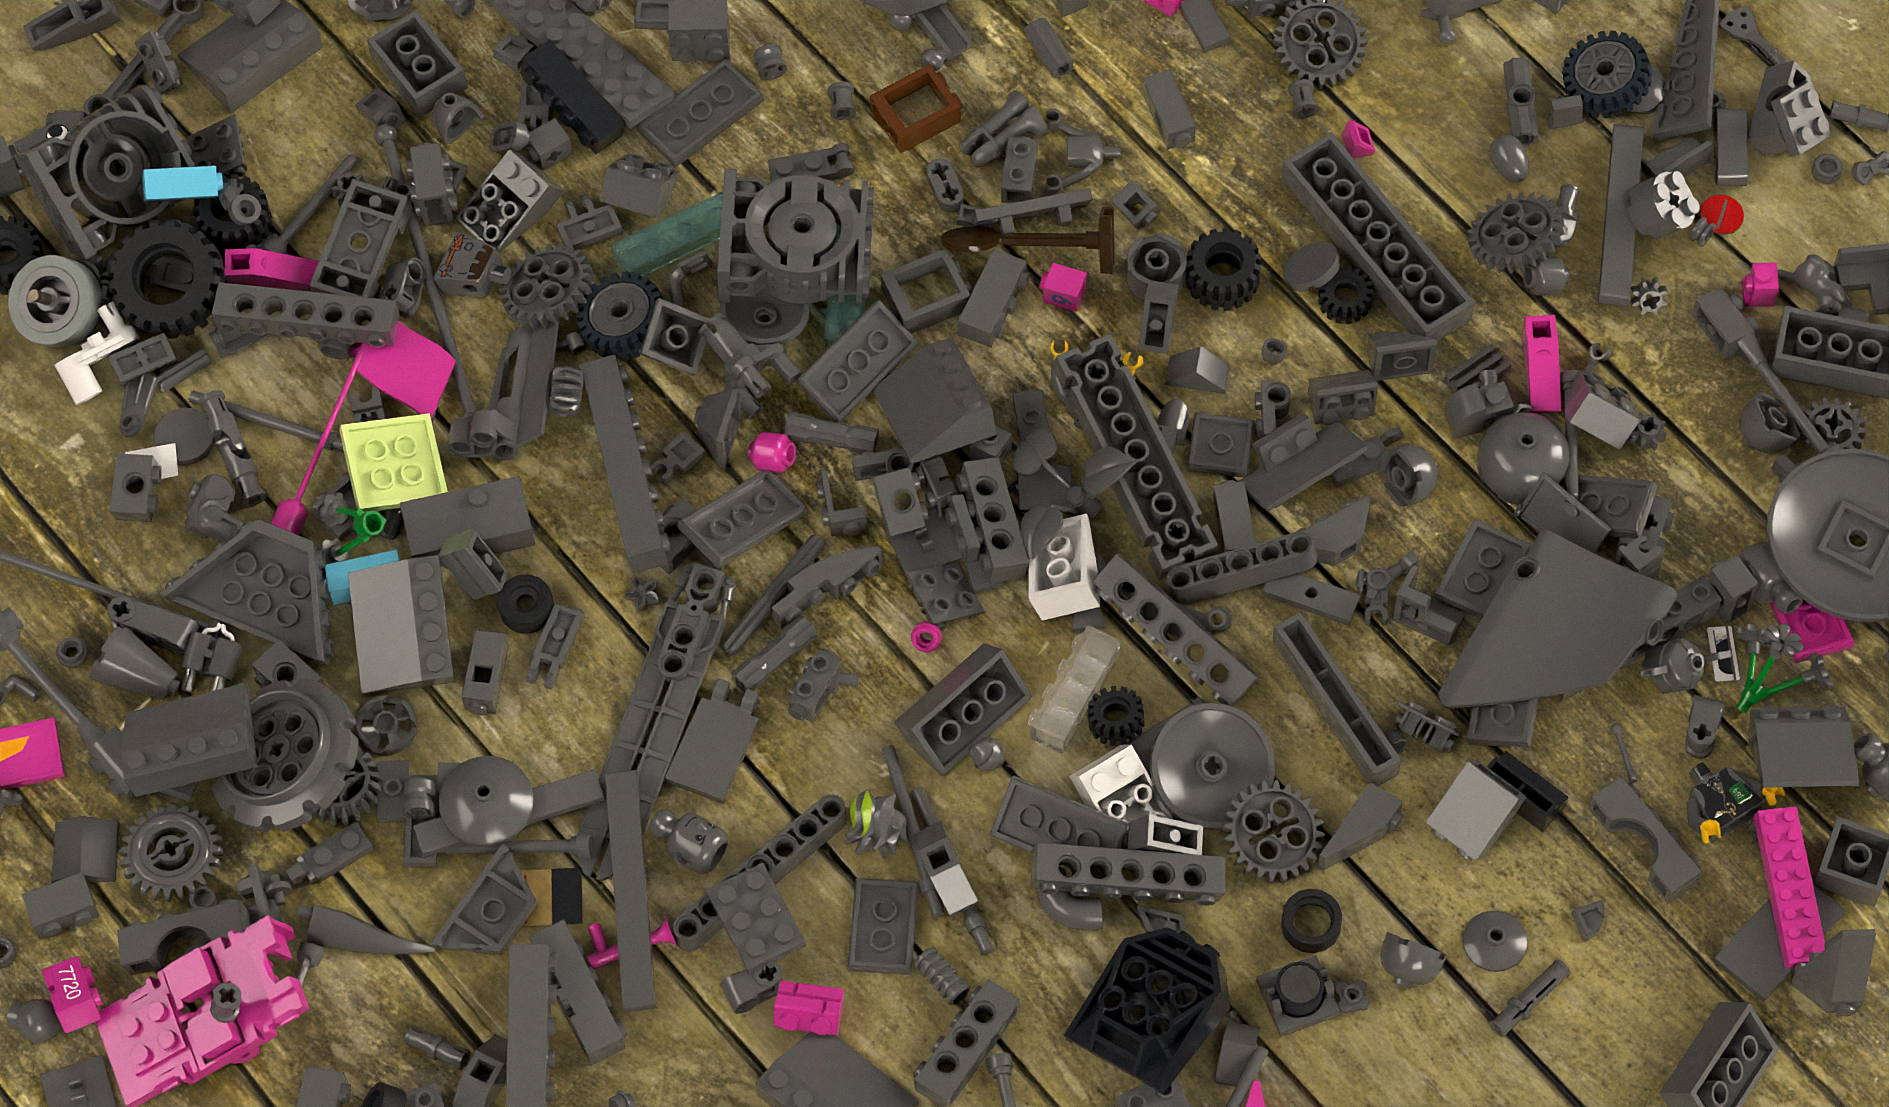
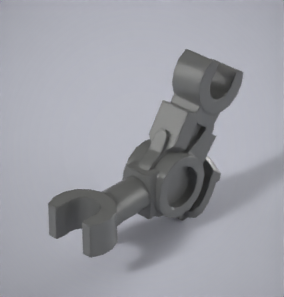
M1414 551L1403 556L1397 564L1389 569L1385 567L1375 568L1369 572H1366L1364 569L1359 570L1356 579L1357 592L1363 593V586H1365L1368 591L1365 594L1364 604L1370 605L1365 611L1364 621L1366 625H1370V618L1373 614H1379L1382 617V625L1387 624L1388 612L1386 608L1388 607L1389 589L1394 584V579L1403 574H1408L1412 565L1420 567L1417 564L1420 560Z

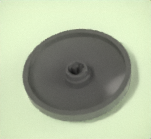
M1204 703L1191 706L1177 713L1161 728L1152 745L1149 771L1157 797L1173 816L1183 822L1201 825L1203 829L1217 830L1221 829L1224 824L1230 823L1223 816L1226 812H1234L1229 807V803L1232 800L1240 802L1237 797L1240 791L1248 795L1247 788L1251 784L1259 791V784L1263 780L1271 788L1275 777V758L1266 733L1252 717L1240 709L1229 705Z

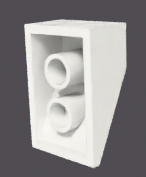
M1087 513L1063 519L1062 528L1057 536L1037 554L1034 560L1029 557V600L1042 621L1100 607V596L1096 593L1098 587L1093 583L1094 579L1098 576Z

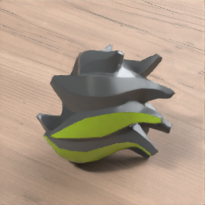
M868 788L858 793L850 805L852 830L846 833L847 839L844 843L848 845L860 841L855 850L858 855L871 848L873 851L879 849L883 859H885L888 851L892 855L896 854L895 843L898 838L908 843L906 837L907 820L901 812L894 808L896 794L874 798Z

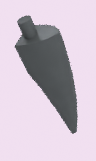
M300 905L297 917L310 920L307 933L308 943H315L319 946L373 954H418L436 951L435 947L392 935L349 913L321 905H314V908Z

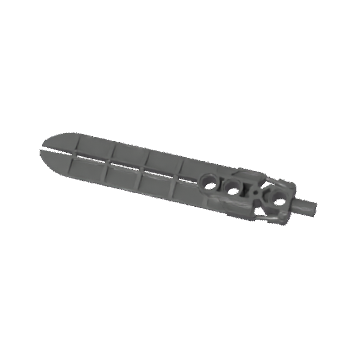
M708 558L705 566L695 563L694 566L686 565L683 567L682 574L675 584L676 590L665 603L655 629V636L598 779L604 795V801L588 806L578 833H591L593 837L592 858H578L584 875L591 878L606 839L609 840L596 880H605L613 876L605 774L634 770L639 755H642L636 771L639 782L642 832L644 834L712 654L715 653L723 633L728 604L732 603L736 584L733 577L725 575L724 571H722L724 565L717 568ZM703 584H713L708 590L699 589ZM682 591L687 596L688 602L686 605H678L676 603ZM720 601H721V602H722V607H721V612H720V614L709 615V614H711V613L717 611V609H718V607H719V604H720ZM688 637L692 639L688 644H678L682 638ZM672 665L681 666L677 672L667 671ZM668 686L669 688L665 695L662 706H658L664 693L665 687ZM655 713H657L658 716L653 726L652 732L650 734L646 747L643 748V744L650 729L651 723L653 721Z

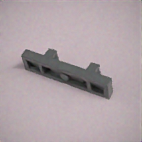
M1082 189L977 209L972 215L973 225L975 228L998 223L1000 234L1005 235L1015 232L1013 220L1053 212L1056 214L1058 226L1069 225L1072 222L1070 209L1089 206L1093 200L1091 189Z

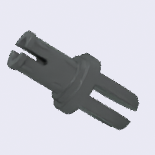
M1563 184L1560 188L1557 206L1565 223V226H1563L1565 235L1560 236L1562 243L1554 245L1556 247H1562L1571 241L1577 225L1578 215L1574 208L1580 190L1572 184Z

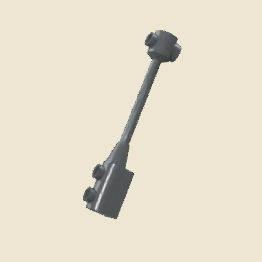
M1717 289L1697 298L1692 316L1722 357L1726 360L1732 356L1739 355L1754 370L1758 371L1819 454L1842 449L1841 446H1828L1767 364L1768 361L1757 339L1758 335L1756 333L1759 332L1758 322L1753 316L1745 318L1740 311L1743 309V304L1737 294L1728 296L1723 289Z
M9 607L4 611L0 609V652L8 649L77 726L76 729L88 748L89 755L92 757L88 764L99 777L104 773L109 776L111 780L107 785L118 798L123 794L128 799L137 798L123 780L121 760L123 732L116 725L106 733L93 721L85 718L17 642L20 637V629L23 627L18 616Z

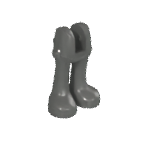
M1013 90L1006 97V103L987 122L981 126H976L960 143L959 149L964 155L974 152L971 162L974 166L980 167L1000 157V152L1007 147L1008 137L1017 138L1028 131L1039 137L1048 131V127L1033 105L1029 106L1024 95L1017 90ZM1014 117H1018L1014 122H1012L1006 129H1004L997 136H992L993 133H995L1009 120H1011Z

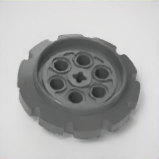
M299 679L294 686L286 680L267 685L256 692V697L250 700L257 767L219 776L212 785L214 796L221 808L249 829L269 832L271 827L275 825L281 831H287L309 822L312 819V813L320 808L325 810L337 798L346 784L344 778L347 770H352L358 751V738L350 732L356 725L351 709L343 699L333 694L328 687L309 679Z

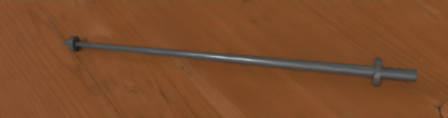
M0 550V561L114 599L121 596L127 597L146 605L157 606L176 615L186 616ZM186 616L194 620L199 625V627L204 629L215 628L218 623L223 624L222 621L215 620L212 625L201 620ZM221 628L217 632H210V635L214 638H218L220 634L224 635Z

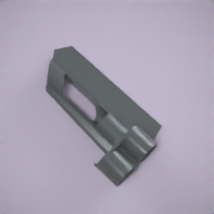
M549 321L547 327L543 328L539 322L535 328L522 326L511 333L506 347L501 351L488 410H479L471 414L468 412L464 414V417L452 422L447 447L451 454L459 457H493L501 461L510 460L517 455L519 447L544 434L559 324L555 325L553 321ZM518 350L511 397H507L506 387L511 355Z

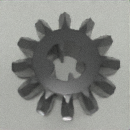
M556 366L554 368L548 399V410L550 413L561 417H575L577 415L583 390V373L581 370L570 366Z

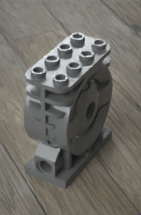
M139 85L129 93L119 96L115 101L105 104L101 109L94 111L79 121L68 131L63 140L55 137L46 138L32 147L13 155L73 259H88L97 254L98 250L114 242L117 227L141 224L157 216L162 211L174 207L181 200H186L144 201L142 171L148 169V161L143 149L129 137L117 134L111 135L104 123L106 120L113 130L127 132L139 140L148 154L150 169L200 167L199 165L195 166L190 158L192 151L184 139L180 140L175 130L178 127L175 120L169 113L166 114L161 106V103H163L162 97L155 87L150 89L147 85ZM81 142L86 147L80 161V173L86 187L93 195L100 199L116 201L125 217L120 218L114 206H107L94 201L82 189L76 173V162L81 149ZM113 160L118 161L121 166V171L117 176L112 175L109 170V165ZM55 168L59 187L55 182L53 176L49 174L50 171L54 170ZM70 206L89 220L80 225ZM103 224H106L105 232L101 226Z
M724 169L717 269L718 302L730 303L731 295L755 296L762 290L777 299L798 304L826 301V299L835 294H838V302L842 303L845 301V295H856V303H862L863 298H869L874 187H868V181H862V189H850V180H844V188H841L833 183L832 180L811 175L783 177L767 185L761 178L737 177V169ZM768 222L769 240L772 247L767 242L763 230V227ZM837 223L841 227V234L837 243L832 248L836 239ZM799 230H805V231H807V232H805V233H800V232H798V231H799ZM781 256L787 259V265L781 264ZM820 258V265L813 267L814 260Z

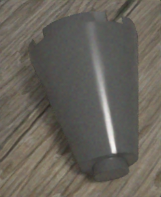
M122 625L120 627L117 626L100 650L103 652L100 660H95L89 676L96 682L162 701L167 696L173 698L181 684L177 680L179 674L127 627Z

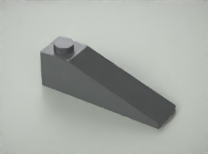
M1875 929L1841 930L1824 944V951L1821 953L1813 952L1809 955L1810 962L1807 964L1799 963L1794 967L1790 977L1791 984L1826 1013H1836L1837 1016L1844 1017L1859 1012L1865 997L1876 937Z

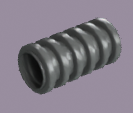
M935 947L928 948L917 957L914 967L917 970H921L920 974L923 977H928L927 981L930 984H934L933 988L936 991H941L940 995L943 998H947L946 1002L949 1005L961 1002L968 995L971 986L967 982L963 983L964 978L961 975L957 976L958 972L951 968V964L948 961L944 962L945 958L938 954V950Z

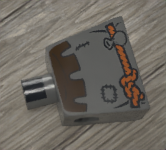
M457 231L434 279L442 294L486 297L494 282L503 285L509 283L511 269L503 266V261L495 247Z

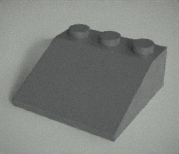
M1797 705L1792 708L1763 706L1760 709H1750L1748 742L1763 787L1859 786L1851 723L1845 707L1826 705L1823 708H1808Z

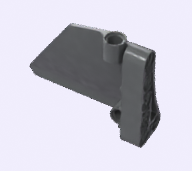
M1541 529L1526 556L1520 557L1514 562L1505 581L1438 692V697L1445 708H1461L1538 699L1604 685L1611 680L1636 647L1642 644L1653 646L1659 642L1664 631L1663 620L1676 600L1678 593L1665 583L1613 563L1549 530Z

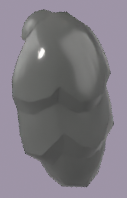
M348 0L351 9L362 14L367 20L374 21L395 19L407 12L413 0Z

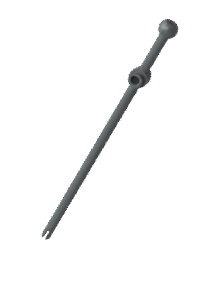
M383 124L375 130L374 139L378 145L383 146L391 175L398 180L393 192L408 196L413 207L407 227L416 256L423 262L426 269L424 283L445 351L456 360L452 374L464 413L469 412L471 414L476 412V408L439 287L434 279L435 274L415 213L414 203L412 202L410 184L406 183L394 143L397 140V132L393 126Z

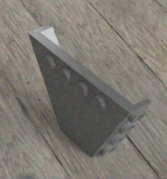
M259 519L255 522L250 521L239 529L238 535L231 540H224L215 547L214 553L206 559L202 558L194 562L190 566L189 572L181 578L176 577L170 580L165 585V590L159 593L169 601L215 620L222 621L227 625L273 644L280 640L291 651L331 667L330 658H334V645L332 640L328 638V628L332 626V619L329 609H326L325 598L329 597L327 580H323L322 568H326V555L324 550H321L311 540Z

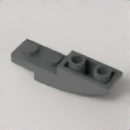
M878 546L853 549L832 555L803 569L787 580L789 594L771 607L773 621L782 629L799 615L802 616L803 611L811 605L815 606L823 601L827 592L835 600L843 594L845 596L849 595L856 589L862 579L866 576L871 577L879 571L883 564L882 550Z

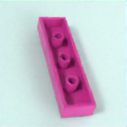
M1796 806L1758 810L1753 816L1784 969L1794 968L1799 963L1807 964L1810 962V954L1813 952L1821 953L1825 950L1824 935Z

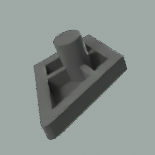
M1142 905L1137 906V912L1146 932L1166 927L1178 933L1181 931L1186 932L1183 915Z

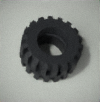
M231 174V178H226L223 175L222 179L224 183H228L230 179H237L236 182L238 184L242 183L244 186L240 195L249 194L258 200L261 212L258 219L253 223L242 226L234 221L219 220L227 211L224 210L218 196L216 198H199L194 200L193 214L198 230L218 250L220 249L221 255H225L226 249H246L250 244L259 245L262 243V238H268V229L272 228V216L263 189H260V185L256 181L251 183L249 177L243 176L242 179H239L238 174Z
M1223 228L1222 232H1217L1216 229L1210 230V235L1208 236L1205 233L1201 234L1199 242L1194 240L1191 244V250H1188L1186 266V285L1188 290H1191V296L1194 299L1200 298V304L1203 306L1210 304L1213 310H1218V307H1224V311L1231 310L1233 305L1236 308L1242 307L1243 300L1248 303L1252 299V294H1256L1261 273V254H1258L1259 248L1256 244L1251 245L1252 239L1247 235L1244 238L1241 237L1240 231L1235 230L1234 233H1231L1229 228ZM1217 263H1228L1239 271L1233 275L1219 276L1212 273L1208 268Z

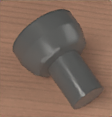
M444 0V2L452 6L454 13L460 18L468 17L475 5L474 0Z

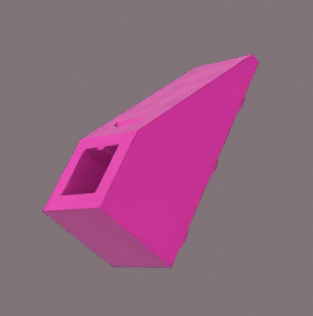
M257 248L226 249L224 276L227 283L307 290L311 289L309 285L319 261Z
M1555 315L1525 316L1522 342L1529 403L1535 407L1530 408V412H1561L1559 347Z

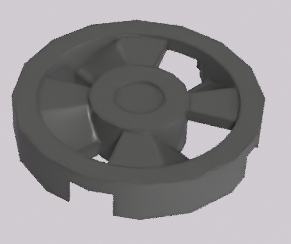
M380 695L371 698L359 709L360 714L354 726L357 737L364 748L374 754L392 755L401 752L412 743L416 736L418 722L414 709L402 698L399 700L397 698H390V695ZM390 704L395 706L391 712L384 711L383 705ZM364 720L373 722V725L362 727ZM410 720V732L399 730L398 722ZM388 738L389 744L385 748H378L381 739Z

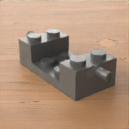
M386 176L382 188L352 179L309 285L312 292L378 298L381 290L378 278L396 233L403 235L413 211L408 196L393 192L398 183L397 179L393 177L391 179L390 176ZM357 237H365L368 239V242L364 248L354 249L352 247L353 240Z

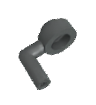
M16 674L10 675L0 683V707L5 702L8 693L14 688L34 702L41 696L40 690Z

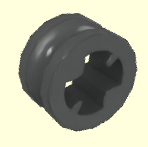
M1702 217L1690 232L1689 240H1697L1698 245L1703 247L1714 233L1716 224H1708L1707 219Z

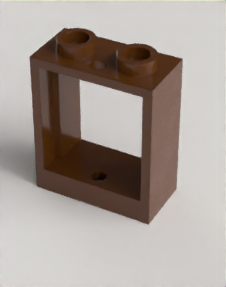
M930 64L870 95L872 114L900 154L961 122L960 110L963 107L959 97L955 93H950L944 76L940 72L936 73ZM930 85L945 108L906 128L890 105Z

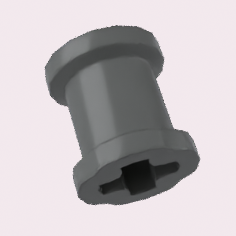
M1297 80L1288 86V93L1293 97L1294 101L1293 114L1295 117L1308 118L1319 111V105L1314 101V83L1311 80Z
M836 82L828 87V95L832 99L831 117L836 120L850 119L856 115V108L852 102L854 87L851 83Z
M221 983L214 989L210 1012L212 1017L218 1022H232L239 1015L241 990L233 983Z

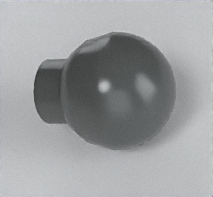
M32 999L24 1004L14 1003L9 1008L7 1014L8 1027L17 1029L23 1038L33 1043H44L56 1036L61 1026L53 1003L46 999Z

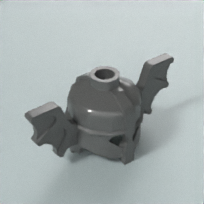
M1685 638L1658 642L1645 652V659L1642 662V668L1644 669L1639 670V675L1641 678L1652 676L1662 694L1693 689L1697 686L1704 672V663L1732 657L1731 650L1702 656L1699 649Z

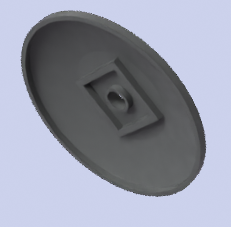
M1839 449L1816 455L1797 466L1787 475L1777 489L1770 504L1767 517V540L1777 570L1791 589L1802 599L1832 616L1861 622L1889 620V456L1879 452L1864 449ZM1849 536H1860L1864 540L1865 545L1861 547L1854 546L1850 542Z

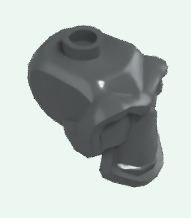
M218 474L207 475L200 483L195 481L187 494V497L191 500L186 510L185 528L194 532L201 539L211 535L221 543L224 540H231L238 535L239 529L242 527L240 519L234 518L227 513L230 505L234 503L235 491L225 477Z

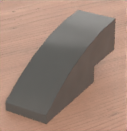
M66 0L23 27L31 48L37 51L87 37L115 24L121 18L114 0H80L78 2Z

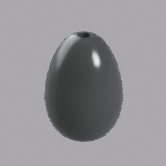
M1511 134L1494 140L1490 145L1489 152L1491 161L1498 172L1511 182L1518 183L1526 179L1529 171V161L1521 141Z

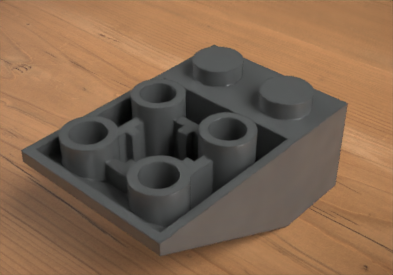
M509 149L457 215L456 219L478 240L495 247L498 253H500L545 216L564 191L525 155Z

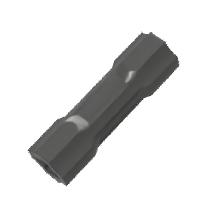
M790 412L787 416L784 434L793 441L813 442L848 449L850 452L861 454L867 451L875 453L879 429L861 425L851 426L816 419L809 415Z
M799 615L771 643L753 658L747 659L731 673L732 680L744 694L746 689L755 691L767 680L769 675L795 653L801 652L818 637L817 631L805 617Z

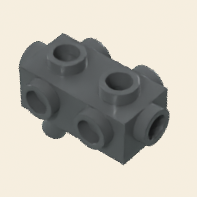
M819 649L816 656L810 657L807 660L803 669L804 676L802 680L794 683L789 692L790 707L788 713L797 720L803 721L806 719L813 723L830 693L836 694L839 690V685L858 686L859 675L842 673V662L839 656L831 650L823 649L822 651Z

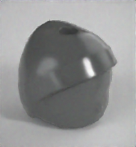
M985 738L969 749L975 767L980 771H992L1001 767L1005 762L1004 750L997 739Z

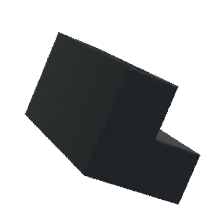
M1507 751L1500 758L1495 757L1487 766L1527 797L1516 813L1541 832L1546 830L1567 805L1569 798L1567 795Z

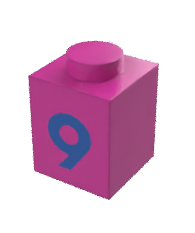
M1052 263L1049 273H1043L1039 289L1043 290V302L1077 312L1086 290L1087 273Z

